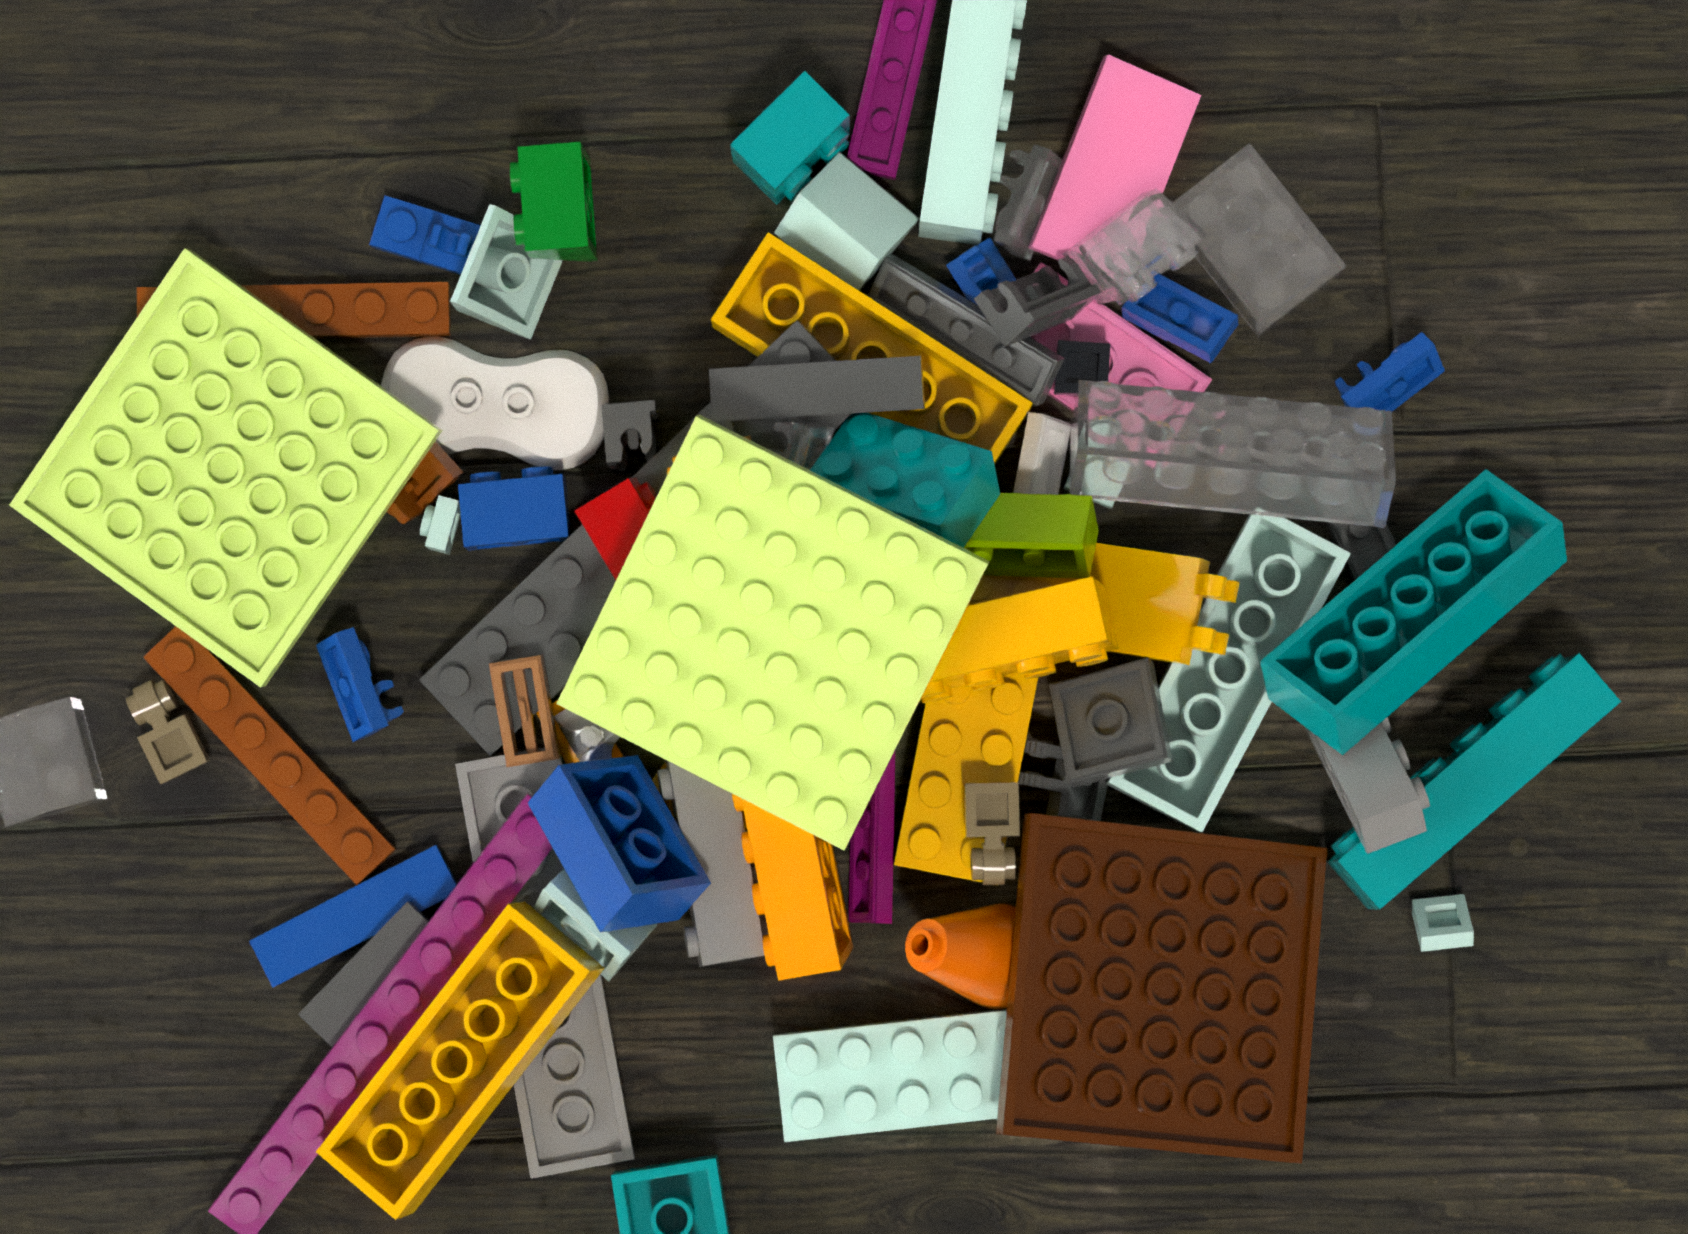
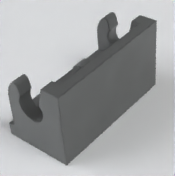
M1066 256L1058 260L1060 268L1067 274V286L1061 283L1059 275L1048 265L1041 268L1038 272L1010 282L1006 280L1000 282L997 288L982 291L974 298L1005 347L1072 320L1101 293L1096 284H1090L1078 264L1072 258Z
M655 400L602 405L606 463L611 472L626 471L628 455L626 454L627 444L631 450H636L639 447V440H641L640 446L647 462L656 455L655 422H660Z

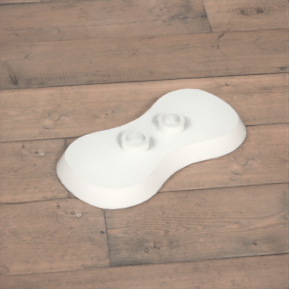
M428 336L414 339L396 350L390 358L383 375L381 386L443 430L436 442L448 455L474 448L495 449L509 453L536 467L550 466L553 467V470H565L581 465L595 455L604 437L602 405L609 404L608 386L605 377L595 363L585 356L572 351L546 350L518 358H497L483 355L448 338Z

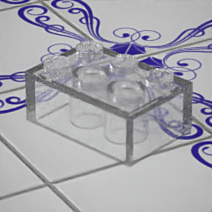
M1250 143L1167 206L1163 215L1258 338L1337 278L1347 267Z

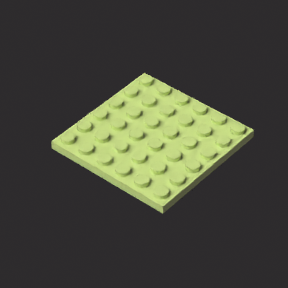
M184 248L9 505L256 685L265 687L443 430L194 251Z
M697 415L556 704L845 850L990 561L701 415Z

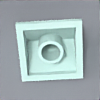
M839 152L799 192L774 233L790 247L861 292L882 266L885 257L893 253L920 218Z
M489 204L450 302L458 312L521 337L531 339L563 260L531 259L525 252V245H516L513 223L514 215L495 205Z
M565 869L549 882L533 906L538 913L605 967L601 975L608 981L614 977L657 926V924L600 933Z

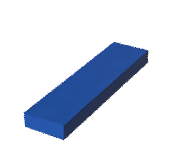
M434 845L257 936L249 942L273 988L373 937L408 900L421 912L445 900L457 885V882L438 845Z

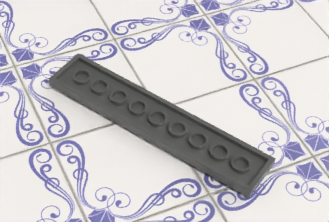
M796 320L749 366L837 360L799 320ZM710 402L698 415L712 421ZM851 414L722 421L715 423L743 437L750 435L751 441L800 465ZM695 418L632 478L636 477L640 485L648 482L658 495L667 477V468L673 464L672 457L678 454ZM581 525L419 679L489 756L494 755L503 746L489 664L543 654L550 698L552 700L565 687L616 582L584 526ZM526 668L525 675L532 715L534 717L539 710L532 669ZM513 671L504 672L514 733L516 734L522 728Z

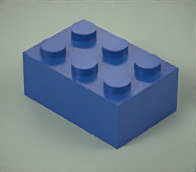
M638 755L558 765L528 802L529 807L600 933L679 920L711 884Z

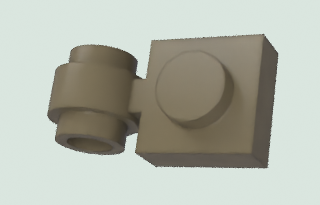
M151 679L132 689L133 695L126 698V703L139 726L148 723L153 728L152 731L137 737L160 785L210 762L188 714L170 721V711L177 708L178 705L171 688L164 679L157 683Z
M1018 782L964 784L965 838L984 837V843L981 844V848H971L972 880H982L983 885H1004L1005 879H1015L1014 847H1004L1001 837L1020 836Z

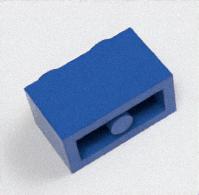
M544 466L522 469V478L501 480V472H482L469 475L470 483L458 484L464 548L471 551L565 541L571 536L566 479L563 474L553 475V467Z

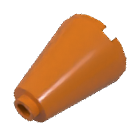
M993 904L921 920L910 929L905 943L907 960L915 970L982 1007L998 1010L1006 1009L1016 907L1007 904Z

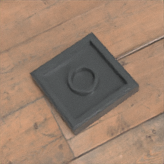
M1147 657L1049 684L1067 782L1073 788L1173 762L1154 663L1150 658Z

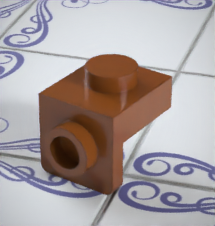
M435 441L387 510V513L394 516L401 524H406L424 513L427 505L432 506L437 501L438 495L441 496L464 472Z

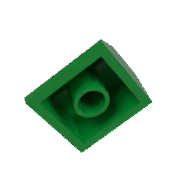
M569 142L518 147V161L510 162L512 193H521L522 213L514 214L513 217L516 245H525V252L531 259L598 261L591 160L582 143Z

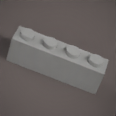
M1388 717L1344 755H1341L1304 726L1367 854L1427 831L1423 815V809L1430 807L1427 793L1419 777L1409 778L1406 770L1411 769L1401 741L1399 739L1390 741L1387 733L1391 732Z
M665 760L666 768L657 770L661 797L664 801L671 800L674 819L711 881L707 889L689 908L692 925L683 926L688 958L697 956L699 967L764 956L760 919L756 913L752 896V885L754 883L751 865L747 864L742 848L741 836L742 832H745L742 812L736 811L732 793Z

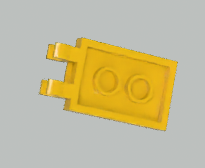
M1096 543L1090 577L1093 576L1105 586L1119 649L1107 652L1142 658L1148 657L1154 660L1190 665L1192 650L1225 655L1229 634L1216 632L1212 628L1197 626L1202 600L1207 598L1236 603L1240 582L1227 580V577L1208 574L1210 561L1202 558ZM1058 578L1056 585L1083 578Z

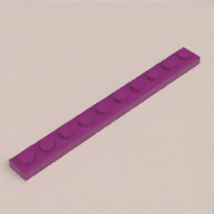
M529 792L522 798L212 1203L208 1212L238 1234H257L316 1158L318 1155L316 1151L505 907L513 901L552 850L550 842L528 805L529 800L533 797Z

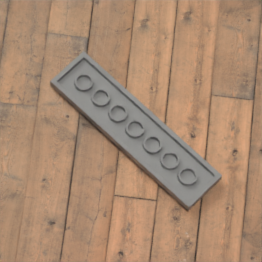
M545 747L538 748V750L543 751L545 750ZM526 751L518 752V755H519V754H525V753H527V752H526ZM505 755L455 764L473 862L526 793L529 792L534 796L557 766L563 764L562 756L556 760L506 767ZM553 848L511 903L525 901L533 908L543 889L564 869ZM601 974L514 1084L531 1179L635 1159Z

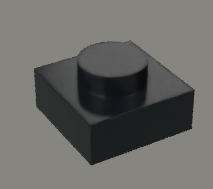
M1058 340L1056 353L1065 359L1055 378L1054 395L1106 398L1110 344Z

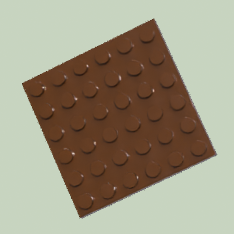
M1024 814L996 1134L1302 1164L1327 848L1043 814Z

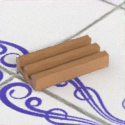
M543 654L490 663L489 668L506 767L561 758ZM526 668L532 669L545 750L543 751L538 750L525 675ZM513 671L527 752L525 754L518 755L504 672Z

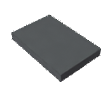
M408 900L298 1015L333 1047L428 923L429 919Z

